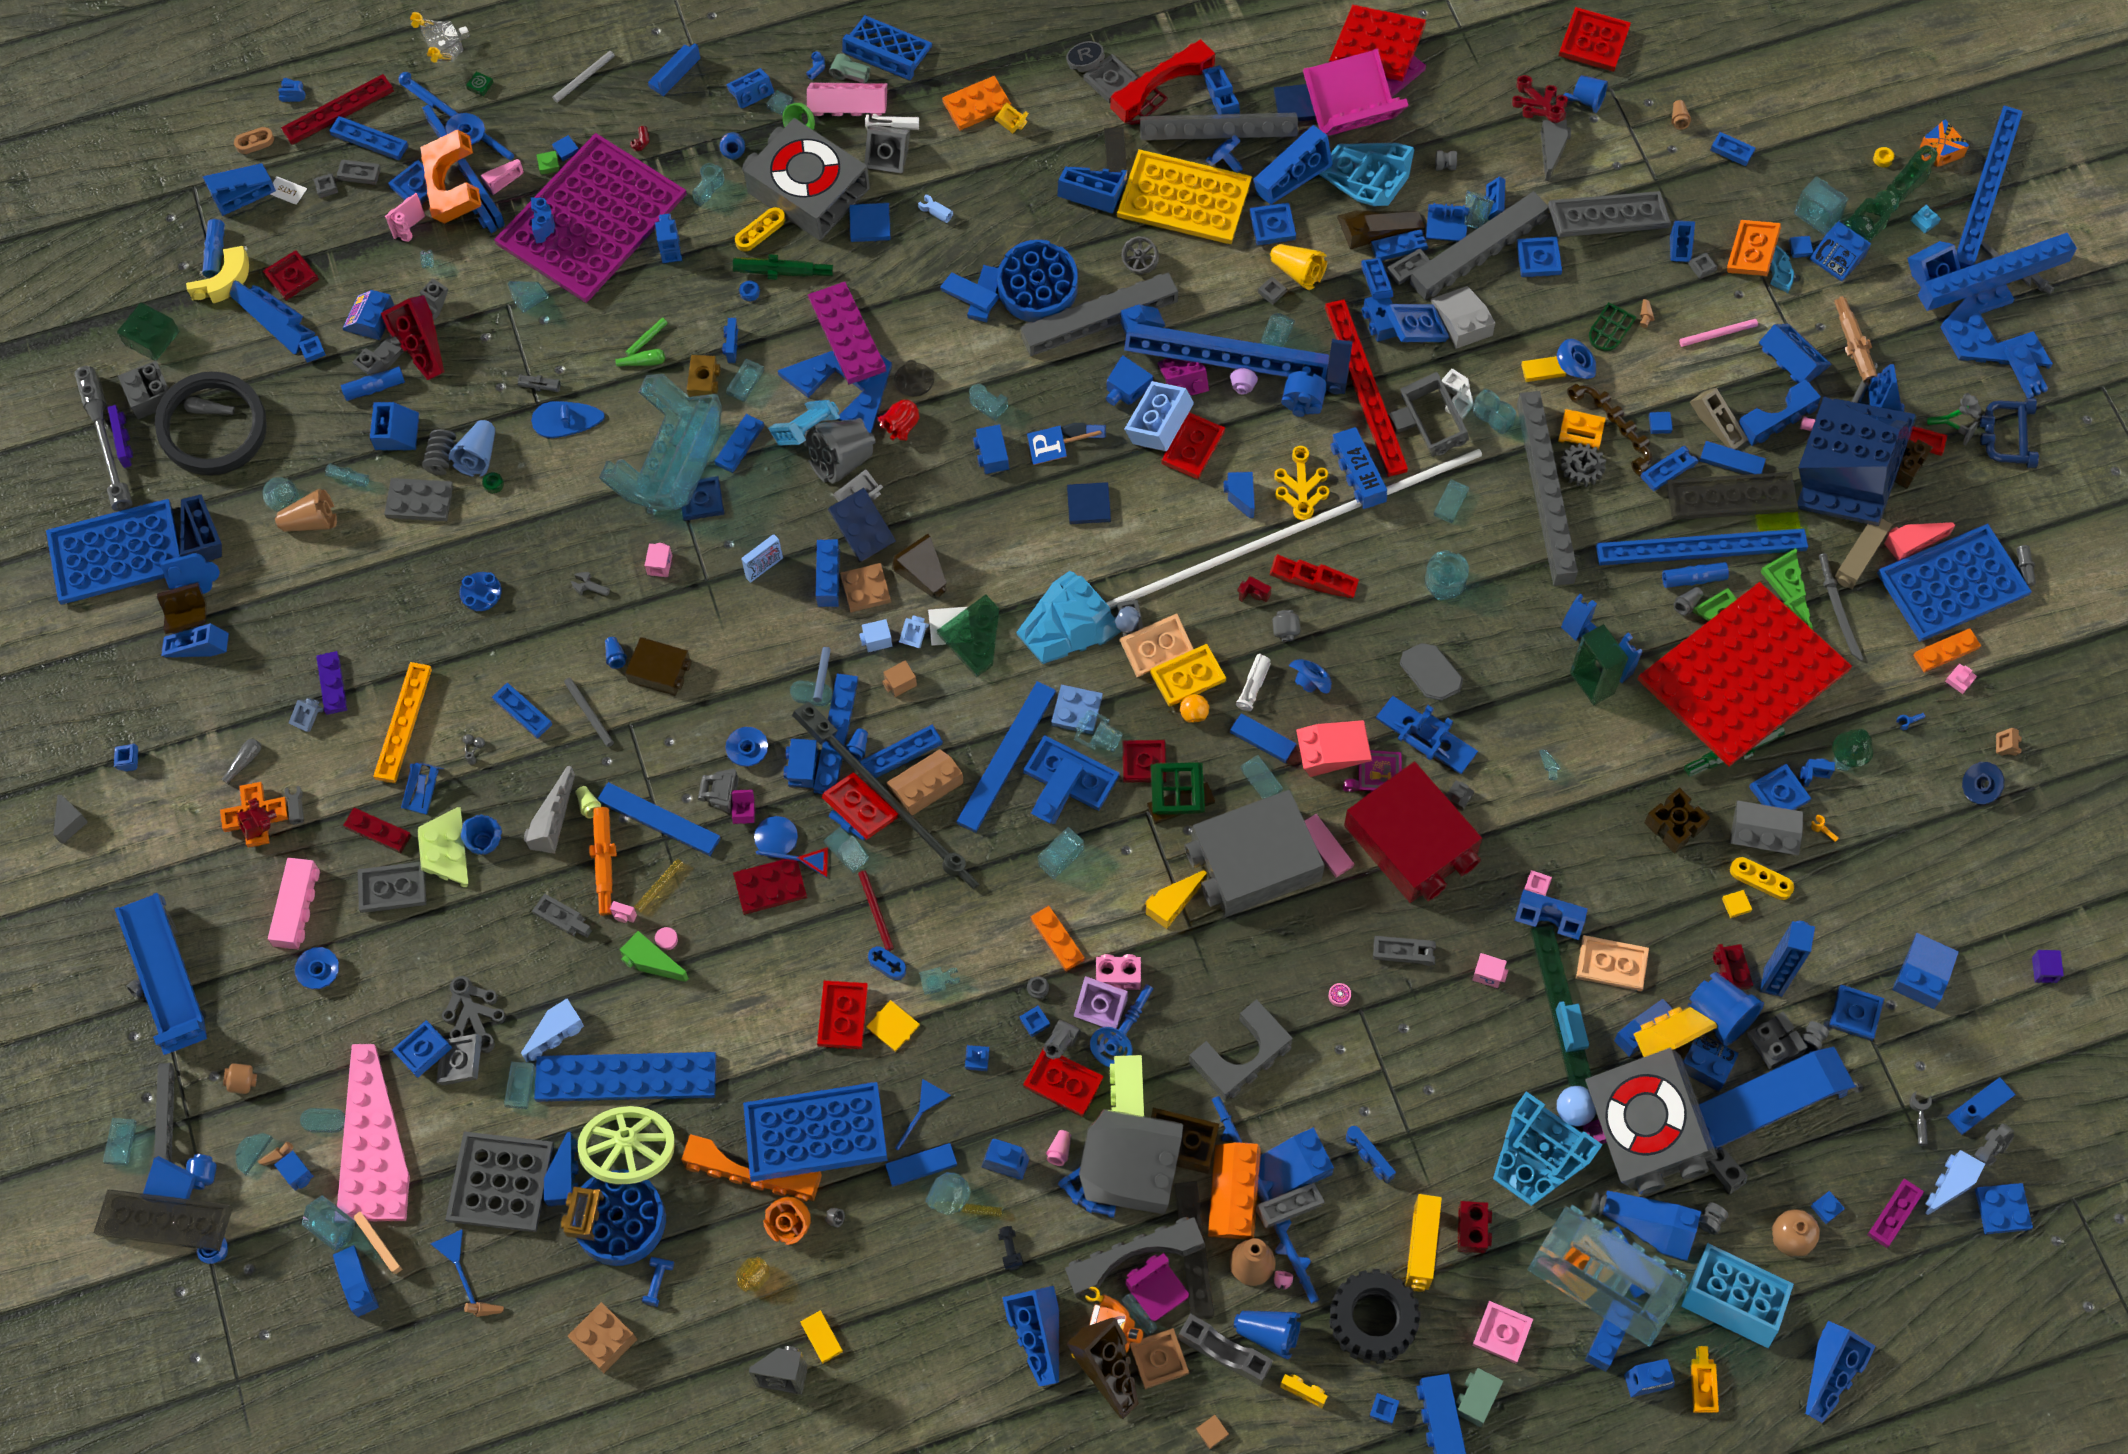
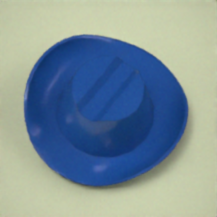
M1567 339L1560 345L1557 352V360L1565 373L1584 379L1595 377V358L1582 342L1576 339Z
M1297 659L1289 664L1290 667L1298 670L1295 682L1297 685L1300 684L1303 690L1313 692L1318 688L1323 693L1327 694L1330 692L1332 686L1331 678L1321 666L1305 659Z

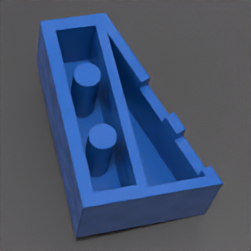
M1065 167L1058 180L1057 196L1113 213L1126 188L1127 170L1109 172V169L1090 171V168Z

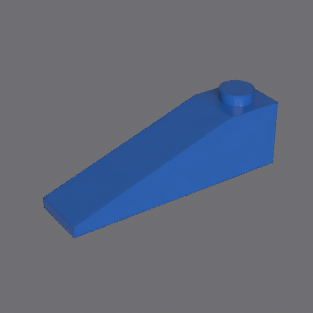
M1890 364L1883 369V373H1878L1877 377L1871 379L1867 388L1869 403L1871 406L1904 412V404L1900 401L1894 364Z
M1828 1321L1817 1345L1805 1414L1823 1423L1838 1404L1841 1392L1844 1389L1849 1390L1852 1386L1851 1379L1857 1372L1862 1373L1866 1368L1876 1346L1854 1332Z

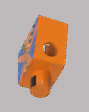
M1945 119L1923 138L1920 145L1921 151L1917 153V158L1921 163L1930 160L1934 166L1940 167L1963 158L1969 145Z

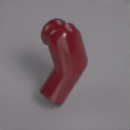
M640 126L638 128L639 138L630 142L631 148L636 152L642 151L650 142L646 126Z

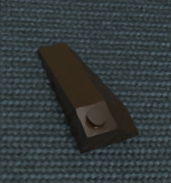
M1112 1317L1083 1327L1067 1345L1076 1361L1117 1415L1124 1419L1139 1402L1134 1378L1131 1377L1129 1364H1131L1130 1356L1126 1355L1125 1344H1127L1126 1336L1117 1319Z

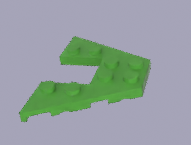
M1795 548L1763 567L1761 573L1782 598L1783 603L1813 630L1809 619V608H1807L1804 583L1801 579V568H1799L1797 549ZM1727 588L1695 607L1693 613L1710 621L1737 600V598Z

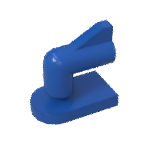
M283 78L282 88L278 90L279 100L281 102L303 101L306 96L305 91L302 90L303 83Z

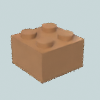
M602 1302L568 1335L571 1342L603 1374L637 1341L635 1335Z

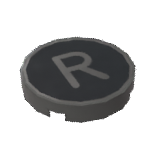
M1092 41L1075 45L1066 55L1070 69H1078L1079 72L1090 71L1098 67L1100 61L1105 58V52L1101 44Z

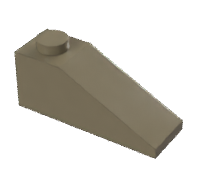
M1717 388L1706 390L1690 401L1703 423L1728 448L1736 449L1748 440Z

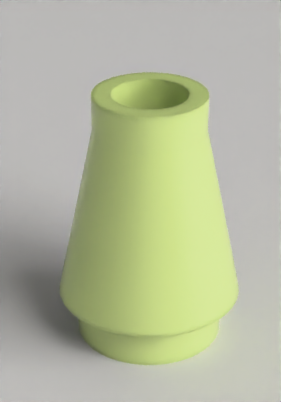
M586 786L579 787L575 793L578 798L581 814L586 818H593V809L601 807V803Z

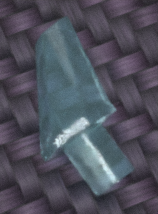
M1539 750L1544 768L1548 771L1549 780H1557V770L1561 769L1547 750Z

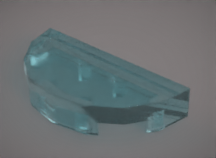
M260 1133L246 1137L239 1144L235 1152L238 1169L244 1175L249 1173L273 1139L272 1136Z

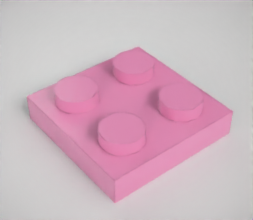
M1489 1301L1472 1346L1517 1364L1533 1319Z

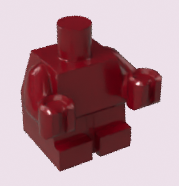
M257 798L248 801L249 810L237 813L238 825L247 841L269 830L271 827L270 820L277 817L274 810L265 812L263 807H259Z

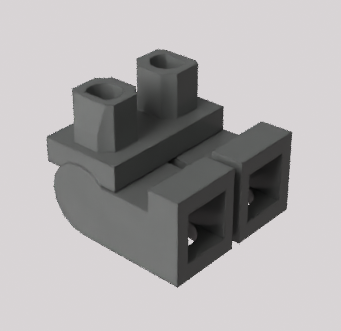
M1784 1011L1747 1033V1037L1769 1070L1804 1054L1808 1048L1798 1032H1792L1794 1026Z

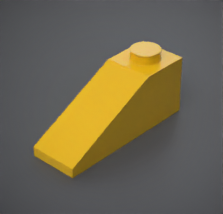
M1203 870L1159 890L1156 895L1152 894L1145 903L1146 915L1167 929L1201 888V882L1206 881L1207 872Z

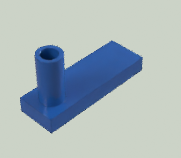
M1999 1077L1949 1114L1947 1118L1963 1135L2013 1098L2015 1094Z

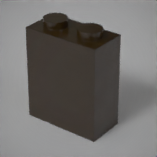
M640 637L625 675L629 683L676 696L678 689L681 690L683 687V677L685 672L689 671L692 660L688 650Z

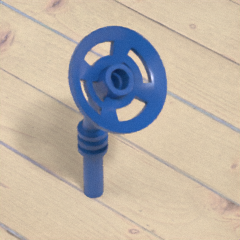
M1145 985L1135 1004L1130 1006L1131 1010H1128V1014H1125L1126 1019L1119 1030L1113 1027H1102L1092 1035L1090 1040L1091 1051L1094 1057L1103 1065L1110 1067V1064H1114V1060L1105 1057L1101 1053L1104 1050L1110 1055L1122 1056L1127 1047L1126 1056H1132V1045L1126 1034L1132 1024L1137 1022L1136 1018L1140 1017L1138 1014L1142 1013L1141 1009L1153 990L1151 986ZM1104 1034V1036L1100 1040V1044H1098L1097 1042L1099 1035Z

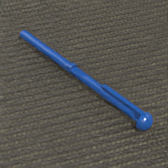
M403 72L399 75V83L432 108L436 106L450 117L459 114L411 79V73ZM484 133L482 141L508 160L514 158L512 152Z

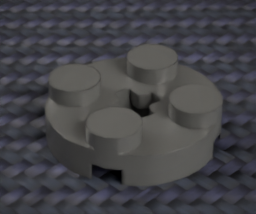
M2004 1123L1997 1130L1991 1129L1985 1137L1987 1143L1984 1147L1981 1146L1977 1150L1974 1157L1985 1163L1986 1167H1989L1997 1160L1994 1156L1999 1153L2003 1154L2014 1137L2013 1132L2015 1131Z

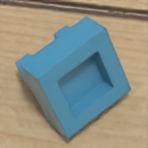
M1928 205L1921 208L1911 219L1923 233L1931 230L1941 220Z

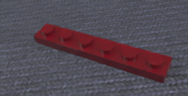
M382 74L281 127V130L290 144L294 145L335 123L338 116L345 118L394 92L393 87L385 75Z

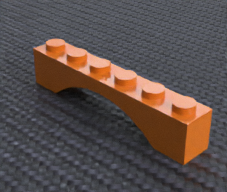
M691 1134L681 1159L689 1171L696 1173L699 1170L708 1172L707 1175L714 1178L727 1177L729 1181L736 1184H742V1182L749 1183L752 1188L757 1190L771 1189L774 1194L779 1196L793 1195L794 1198L802 1202H807V1200L814 1201L822 1177L821 1171L751 1182L748 1168L728 1159L717 1149L712 1140Z

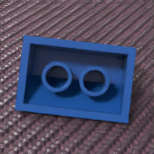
M1774 324L1758 342L1763 346L1762 350L1767 355L1773 356L1780 368L1787 369L1791 373L1790 377L1797 383L1805 379L1810 382L1831 366V363L1790 324Z

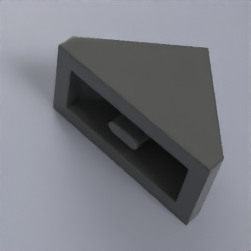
M57 795L53 835L60 843H65L88 821L62 795Z

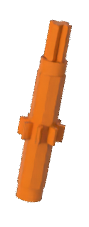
M597 807L593 809L594 845L589 846V853L591 858H595L599 914L604 916L612 914L610 910L612 894L611 857H616V846L611 844L609 808Z

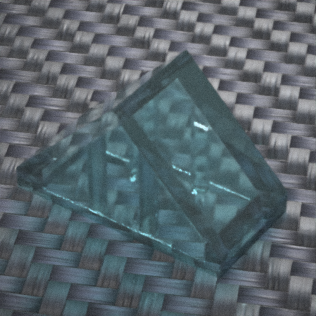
M1467 190L1466 207H1469V213L1465 215V225L1477 229L1484 225L1488 220L1494 201L1484 194Z
M508 282L512 299L523 313L546 300L549 296L539 282Z

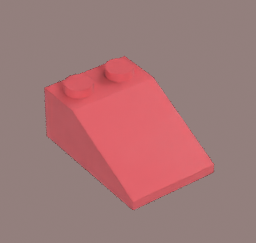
M1364 720L1316 724L1296 730L1303 768L1310 777L1372 761Z

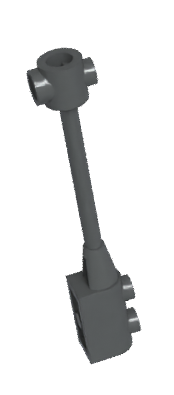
M83 366L78 368L74 374L83 407L96 426L112 483L107 488L110 504L115 511L126 510L133 503L128 485L121 483L104 427L103 410L108 409L100 378L93 367Z

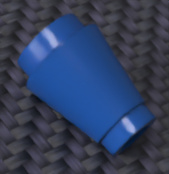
M616 637L607 638L605 640L606 663L612 669L623 667L626 664V654Z
M856 729V732L845 747L858 761L865 757L868 732L864 729Z

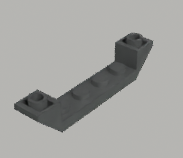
M432 278L420 291V295L425 296L432 312L433 320H435L440 315L448 288ZM390 334L374 352L365 348L352 363L367 374L386 371L402 355L404 350L400 347L402 344L399 340Z

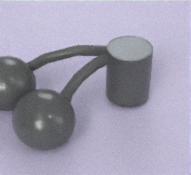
M467 734L463 737V742L466 744L465 758L469 765H474L476 763L474 752L477 748L485 745V740L481 737H477L474 740L472 735ZM474 742L476 747L472 752H468L467 745Z

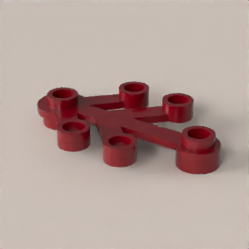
M1522 75L1517 78L1516 87L1518 91L1527 93L1533 98H1523L1522 96H1514L1512 98L1513 107H1523V117L1544 116L1553 123H1559L1566 118V112L1563 107L1567 106V96L1559 95L1556 97V105L1552 106L1550 104L1552 98L1557 95L1556 86H1546L1543 98L1532 87L1533 79L1530 76Z

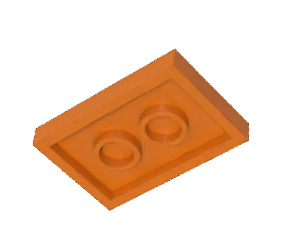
M995 76L942 97L943 104L959 131L998 115L1006 103L1011 105Z
M1741 220L1727 265V272L1768 276L1781 231V223Z

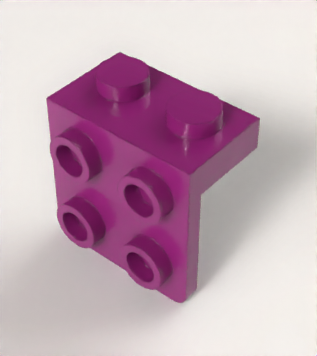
M1165 358L1163 361L1158 362V368L1164 376L1166 384L1186 388L1190 396L1209 391L1207 373L1202 363L1174 358Z
M1164 1253L1159 1257L1156 1254L1146 1261V1266L1142 1269L1136 1268L1127 1275L1128 1279H1126V1287L1153 1322L1162 1318L1189 1297L1188 1291L1169 1267V1259Z

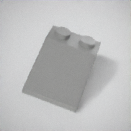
M1468 286L1431 299V303L1434 304L1456 349L1493 336L1495 321L1485 304Z

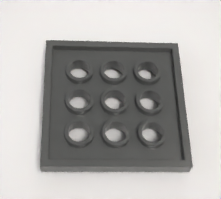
M463 1132L445 1220L452 1223L537 1232L544 1199V1177L550 1167L554 1143L551 1141ZM480 1152H487L488 1158L484 1162H477V1155ZM502 1155H510L511 1158L508 1164H499V1158ZM531 1157L533 1159L531 1166L527 1168L522 1167V1159ZM482 1174L484 1176L483 1181L477 1185L473 1184V1176ZM499 1176L506 1178V1183L502 1187L494 1186V1181ZM521 1179H527L528 1186L523 1190L517 1189V1182ZM471 1196L479 1197V1202L476 1206L470 1207L467 1205V1201ZM493 1199H501L502 1203L499 1208H490V1202ZM516 1201L524 1202V1207L519 1212L512 1210V1206Z

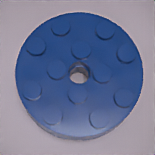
M1029 240L1022 242L1005 254L998 267L997 281L1000 299L1004 307L1021 320L1036 322L1046 316L1060 313L1064 309L1070 308L1076 299L1078 273L1074 259L1063 247L1051 244L1050 241Z
M620 1169L611 1172L628 1173L629 1170ZM592 1177L582 1185L581 1188L600 1189L604 1195L603 1200H599L597 1207L599 1212L598 1221H594L592 1233L595 1236L594 1241L576 1238L582 1249L591 1258L606 1265L624 1266L645 1258L655 1249L664 1233L666 1213L661 1197L648 1179L632 1184H613ZM579 1197L573 1222L574 1227L581 1228L588 1198ZM623 1213L622 1219L612 1220L616 1214Z

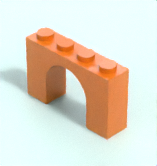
M457 129L421 147V159L424 165V177L427 184V195L432 218L445 224L482 206L479 188L467 182L448 191L445 188V176L450 166L456 161L473 154L469 135Z

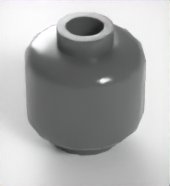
M1293 610L1278 611L1277 615L1272 618L1274 636L1282 638V642L1293 641L1294 637L1301 633L1299 616L1293 613Z

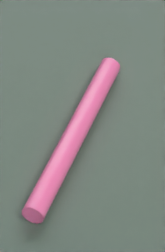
M1757 319L1748 320L1682 338L1679 342L1681 347L1757 327L1758 321Z

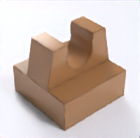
M2010 728L1996 734L1997 754L2003 756L2021 753L2019 742L2022 741V737L2019 736V730Z

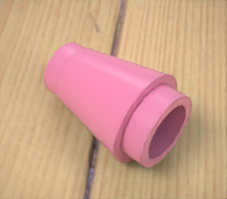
M1064 1130L1058 1131L1046 1152L1048 1156L1047 1161L1051 1164L1063 1166L1068 1161L1071 1140L1069 1132Z

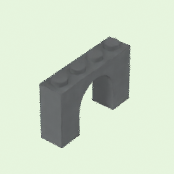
M1257 999L1245 1008L1239 1016V1021L1250 1031L1259 1044V1053L1252 1061L1242 1065L1228 1063L1207 1041L1189 1055L1191 1065L1224 1101L1229 1097L1232 1099L1237 1096L1241 1091L1240 1088L1245 1083L1251 1084L1258 1077L1257 1073L1262 1069H1269L1275 1063L1274 1059L1276 1057L1286 1055L1292 1048L1293 1038Z

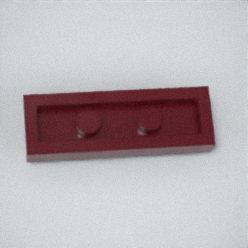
M355 807L343 825L345 829L400 854L412 836L410 832Z

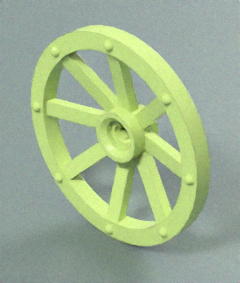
M634 1106L618 1107L597 1115L586 1124L578 1140L579 1159L585 1170L593 1177L613 1184H632L653 1177L669 1163L675 1147L673 1130L667 1120L652 1110ZM624 1118H640L642 1120L632 1128L626 1127ZM617 1119L618 1131L601 1128L605 1123ZM650 1123H653L663 1133L638 1132ZM592 1134L612 1138L587 1148V1143ZM639 1141H666V1145L660 1156ZM614 1147L601 1168L589 1158L593 1154ZM637 1150L654 1161V1163L636 1171L632 1152ZM620 1153L626 1155L628 1173L608 1171Z

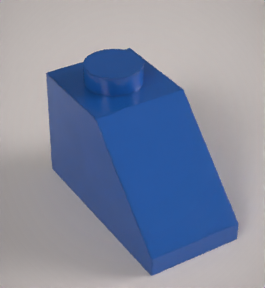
M1138 304L1121 310V326L1125 334H1127L1129 323L1160 328L1165 327L1158 308Z
M1228 472L1227 480L1223 481L1224 493H1228V501L1247 517L1254 518L1253 472Z

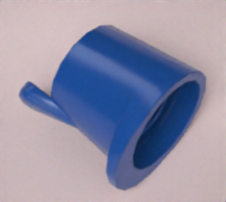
M1581 75L1573 95L1564 93V96H1567L1568 101L1580 102L1593 108V113H1597L1606 95L1608 81Z

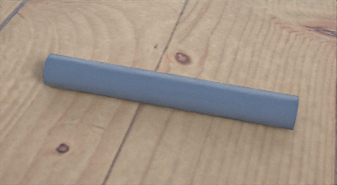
M829 647L822 648L813 697L815 702L822 701L831 651Z

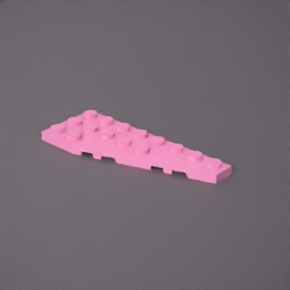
M352 1044L336 1220L338 1222H356L354 1215L361 1212L368 1221H406L410 1175L388 1097L387 1086L382 1074L377 1048L374 1044Z

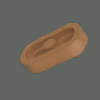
M261 127L238 135L234 140V145L239 153L248 154L272 145L274 136L269 128Z

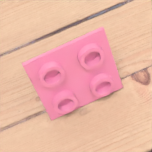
M415 193L405 199L398 207L392 209L385 218L393 238L400 237L403 241L409 242L412 239L410 228L423 219L425 214L419 197Z

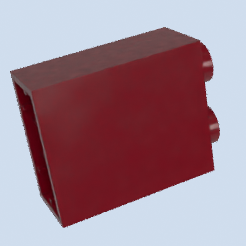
M1415 761L1347 809L1344 827L1410 904L1421 895L1427 901L1434 899L1447 887V883L1443 880L1455 870L1460 876H1464L1471 872L1481 861L1477 854L1482 837Z

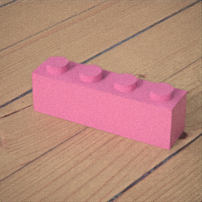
M287 858L268 935V941L273 947L299 950L300 943L304 941V926L310 917L309 905L315 897L314 884L315 881H318L320 870L313 860Z

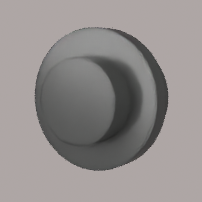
M1033 977L1027 984V991L1033 998H1043L1049 991V984L1043 977Z

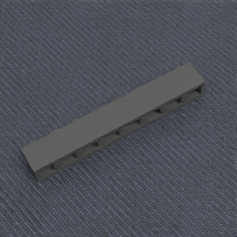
M1296 113L1140 116L1141 140L1232 138L1233 135H1236L1238 138L1298 136V116Z
M1533 191L1412 272L1410 285L1424 300L1430 296H1436L1442 288L1452 285L1460 276L1467 275L1473 267L1482 265L1488 257L1498 254L1506 245L1513 244L1522 234H1528L1537 224L1541 225L1548 217L1549 206Z
M1169 272L1163 275L1158 274L1152 279L1139 281L1133 286L1121 288L1109 295H1102L1090 302L1086 301L1071 309H1064L1060 313L1046 316L1036 322L1026 323L1021 327V338L1031 357L1120 324L1121 310L1138 304L1158 309L1178 302V290Z

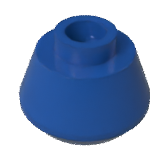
M219 1233L207 1234L200 1240L197 1246L198 1258L207 1264L221 1262L228 1254L227 1241Z

